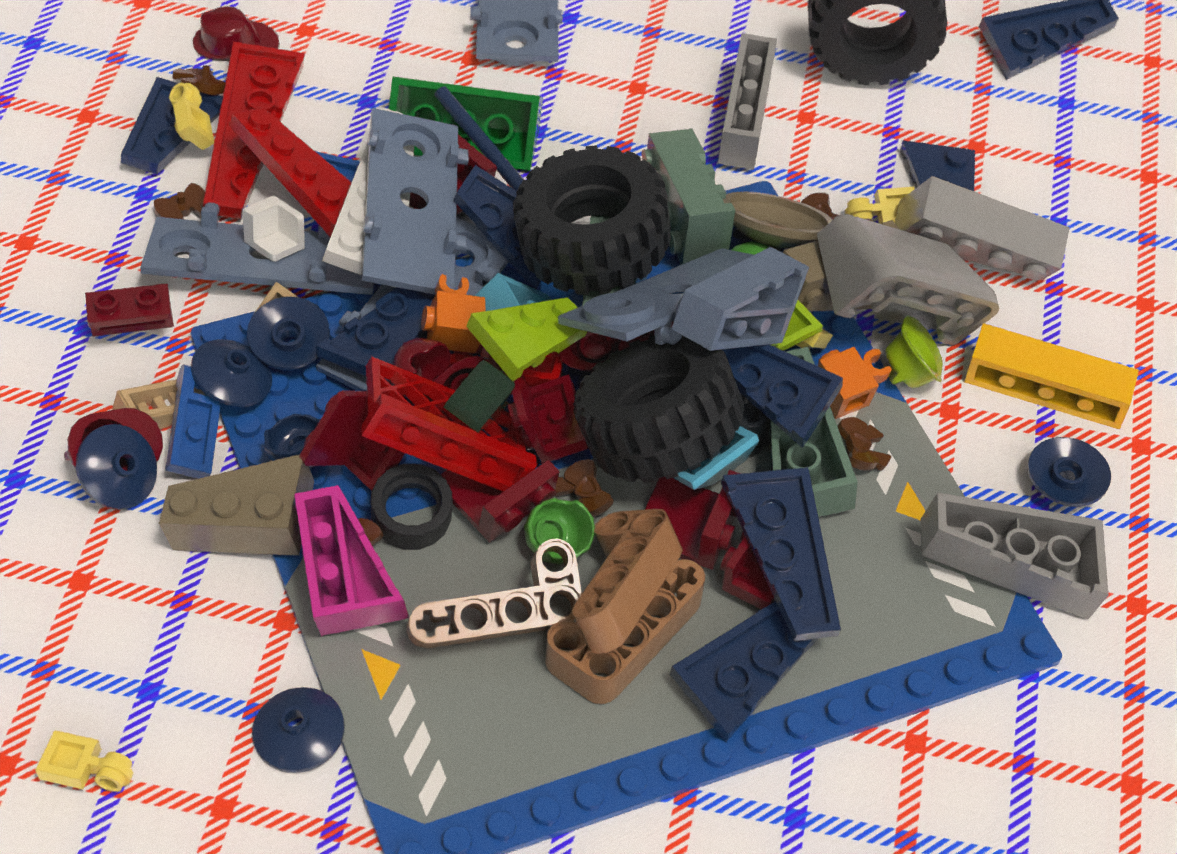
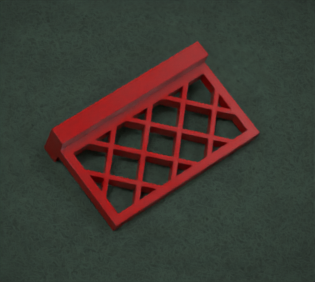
M375 357L370 358L366 365L368 415L361 425V436L503 492L536 468V455L526 452L521 429L514 426L509 412ZM386 379L390 380L394 384V386H392ZM423 394L429 396L433 401H430ZM403 395H405V396H406L413 404H415V405L412 406V405L403 397ZM443 410L453 421H450L441 411ZM462 410L466 411L470 415V417H468ZM499 425L508 428L509 431L505 432ZM478 426H481L490 435V437L487 436Z

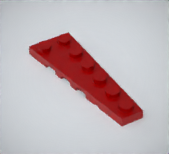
M233 41L203 201V207L206 203L219 205L218 216L242 218L243 209L248 204L263 167L261 160L229 126L232 115L263 107L281 122L303 69L305 53Z
M260 107L233 114L229 123L231 129L331 238L352 182L265 108Z

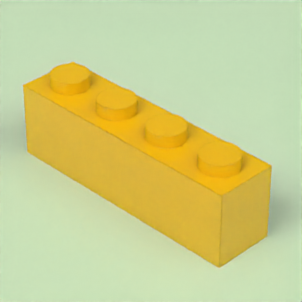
M983 323L964 382L1120 430L1131 405L1139 370Z

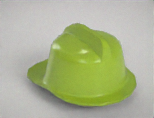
M908 315L905 316L901 331L885 349V356L892 369L889 375L890 382L897 384L903 381L913 389L934 380L941 382L942 357L934 339L916 318Z

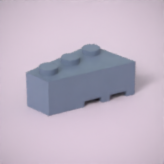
M769 247L685 289L683 296L677 303L676 317L671 329L710 351L782 343L809 266Z

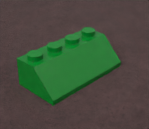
M392 76L389 110L398 111L404 115L458 126V134L482 154L434 96L440 87L446 86L515 169L531 171L539 135L543 97ZM414 146V155L422 156L423 152Z

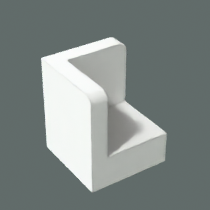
M273 195L243 209L244 242L271 261H278L305 248L304 216Z

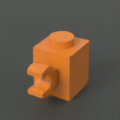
M441 274L435 287L436 294L431 305L425 306L423 309L421 328L427 331V339L445 343L448 350L476 353L480 342L466 326L471 313L486 311L485 297L466 295L469 289V281L465 277L461 278L457 290L449 288L446 284V275Z
M855 347L842 352L832 350L819 359L818 367L843 377L842 388L830 405L834 419L869 406L879 386L878 383L884 382L889 377L892 371L890 366L877 369L871 364L878 361L881 355L879 349L869 350L863 359Z

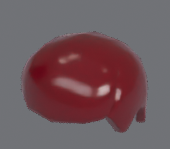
M414 338L402 344L394 356L392 365L433 381L450 365V352L445 343L426 338Z

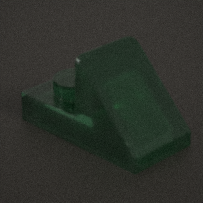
M483 360L473 369L443 407L479 433L501 416L509 404L506 400L516 384L498 369Z

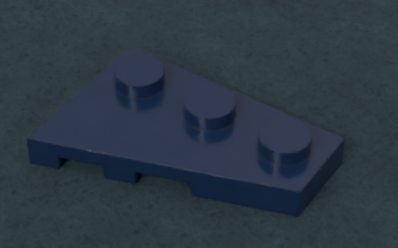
M156 77L121 152V164L158 174L191 143L190 141L183 140L175 129L176 119L169 96L172 88L178 83ZM199 92L202 98L199 108L209 115L210 122L212 123L220 115L223 96Z
M902 141L900 152L903 159L908 161L910 166L909 175L913 184L920 186L931 176L974 191L975 150Z
M475 165L457 191L453 201L530 287L537 289L541 280L527 268L520 251L513 212V202L517 196V191Z
M398 287L394 288L375 302L376 308L359 320L354 317L344 325V331L332 340L326 338L317 344V356L366 376V365L371 357L392 364L396 352L404 342L414 338H422L426 333L421 328L422 313L425 306L431 305L435 294Z
M769 344L721 349L727 357L740 393L803 448L840 392L843 385V377Z

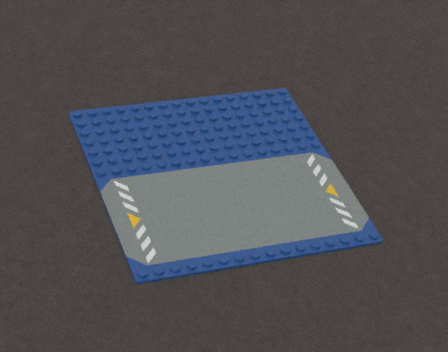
M760 181L725 190L726 194L732 192H758L778 196L772 184L768 181ZM733 226L729 250H732L741 243L754 240L744 236ZM668 247L661 262L656 267L652 266V271L648 274L647 279L680 266L677 254L672 255ZM781 248V251H780V252L783 253L784 250H786V249H785V248ZM468 256L456 259L455 265L460 267L469 266L474 262V258ZM510 263L501 272L502 275L530 287ZM541 281L536 289L547 294L551 300L568 297L577 307L583 305V295H578L575 293V290L571 289L567 292L557 290L553 287L552 282L547 285ZM374 283L373 294L381 284ZM331 291L304 299L313 302L324 312L329 323V340H332L344 331V326L339 324V320L347 311L353 312L355 310L360 312L373 295ZM673 292L671 294H681L684 292ZM834 310L810 311L823 325V329L833 335L825 349L810 348V353L816 366L819 359L832 350L842 352L855 347L863 359L864 355L873 349L854 317L846 318L835 315ZM255 311L193 327L191 329V339L195 349L197 350L206 342L218 339L240 342L249 347L247 329ZM288 337L283 342H292L296 338ZM794 345V346H792V347H790V348H788V349H786V350H784V351H785V352H786V351H791V350L799 349L800 347L797 346V345ZM321 357L311 364L298 369L281 370L269 367L272 373V386L265 399L247 407H235L221 403L220 417L239 468L270 462L262 447L265 444L264 432L271 429L280 419L292 414L311 415L321 419L325 413L327 402L334 395L343 390H357L317 371L316 365L322 359ZM880 359L875 363H871L877 369L884 368ZM564 363L561 377L569 374L574 384L575 392H577L585 375H590L591 373L568 367ZM889 377L884 382L878 383L879 386L869 406L835 419L838 425L844 418L856 417L867 425L874 426L884 437L880 442L872 443L869 450L891 455L889 463L882 471L876 467L869 471L852 467L858 481L855 509L818 517L841 631L837 637L818 638L727 742L723 740L670 676L671 668L674 664L761 610L722 590L725 572L720 570V566L727 552L721 549L713 570L701 566L705 573V583L698 611L619 696L605 704H596L587 700L550 673L545 664L547 633L549 630L434 648H420L411 642L406 632L409 619L321 636L313 618L302 545L299 555L272 554L322 691L330 695L342 711L345 722L342 745L383 854H507L1057 666L1062 659V652L1027 596L921 555V517L937 492L965 496L896 384H892ZM507 394L504 403L499 409L509 412L508 404L514 402L513 394ZM406 399L412 406L415 405L410 400ZM499 425L505 432L509 431L508 428ZM478 426L487 436L490 437V435L481 426ZM841 436L845 449L848 451L845 439ZM770 444L765 445L757 455L747 458L745 462L733 471L741 474L771 471ZM526 448V452L536 455V468L542 465L535 449L528 451ZM589 449L550 461L560 471L559 477L563 478L565 471L577 461L590 459L595 463ZM406 453L398 466L401 464H422L435 469L439 474L447 470ZM595 463L597 468L596 480L601 489L611 495L614 502L607 511L593 517L594 524L613 512L645 510L659 478L656 479V482L644 483L640 479H637L635 483L627 482L619 477L615 478L605 473ZM345 465L315 466L310 469L315 481L313 490L338 485L356 517L371 520L372 491ZM721 480L714 485L703 488L720 493L722 488ZM404 488L389 496L386 502V511L396 522L404 525H420L430 521L435 516L437 502L428 492L417 488ZM575 492L560 497L554 496V498L567 501L579 500ZM453 504L450 525L445 535L435 544L420 550H403L380 539L372 546L384 564L395 587L401 594L409 618L416 607L428 602L534 587L531 572V559L534 553L527 546L524 531L528 515L514 529L509 532H503L489 543ZM735 517L732 526L736 528L730 547L737 548L742 541L741 534L743 530L737 517ZM596 535L590 549L576 559L582 593L607 559ZM542 561L544 567L551 572H559L564 568V564ZM562 595L551 596L549 605L553 613L558 616L569 615L571 612L569 600ZM512 601L506 604L505 613L510 621L523 623L527 620L528 612L522 603ZM467 608L461 612L460 619L466 628L478 630L483 627L484 618L479 610ZM446 611L448 616L445 621L435 623L430 621L429 615H423L421 623L416 625L417 629H424L426 635L432 637L436 627L449 625L448 633L454 634L451 627L452 611ZM651 615L656 618H662L659 615ZM623 644L627 647H635L633 644ZM560 648L563 651H572L570 648ZM595 673V675L600 677L609 676L605 673Z

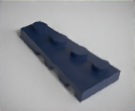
M1065 0L982 17L979 28L1007 80L1115 28L1119 17L1109 0Z
M809 468L723 475L721 485L793 640L837 637L841 627Z
M775 601L674 664L671 668L670 676L723 740L727 742L817 639L794 641Z

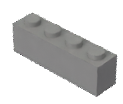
M741 34L722 132L718 164L753 170L755 168L777 43L776 38Z

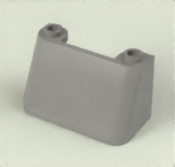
M850 214L835 217L817 233L835 315L852 318L855 315L854 308L871 305L872 311L880 312L891 302L935 314L939 342L954 346L982 326L983 323L993 318L999 311V304L994 290L946 243L854 217Z

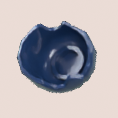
M292 414L280 419L271 429L265 430V444L262 447L270 461L301 454L305 447L306 438L315 430L321 419L311 415Z

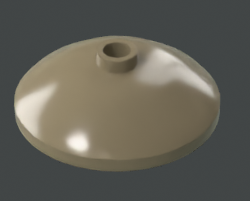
M732 192L726 194V199H723L724 203H732L735 208L733 226L749 239L768 245L778 251H781V248L789 249L818 241L817 233L833 220L827 214L812 206L771 194Z

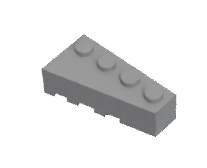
M931 176L900 200L895 224L899 230L946 243L963 260L1022 274L1024 277L1032 280H1043L1061 270L1070 229L1068 226Z
M937 492L921 517L922 556L1087 620L1109 595L1103 520Z

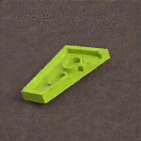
M568 297L471 313L466 326L512 382L521 377L524 369L532 366L535 368L543 363L545 356L553 351L559 353L583 338L587 331L558 323L559 315L578 308Z

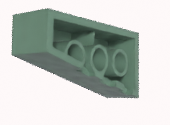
M693 129L649 133L647 149L642 150V160L645 159L656 169V172L662 176L665 183L671 226V240L669 244L671 254H677L680 265L721 248L729 250L735 208L732 203H724L723 199H726V191L722 184L715 185V170L711 164H706L705 151Z
M808 347L786 351L814 364ZM829 407L803 448L769 419L771 471L808 467L818 517L855 509L858 481L831 408Z

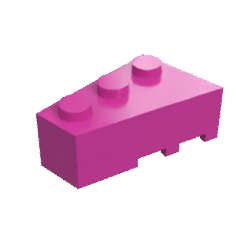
M337 485L294 494L312 613L321 636L409 619L401 594L388 575L380 557L372 547L340 487Z

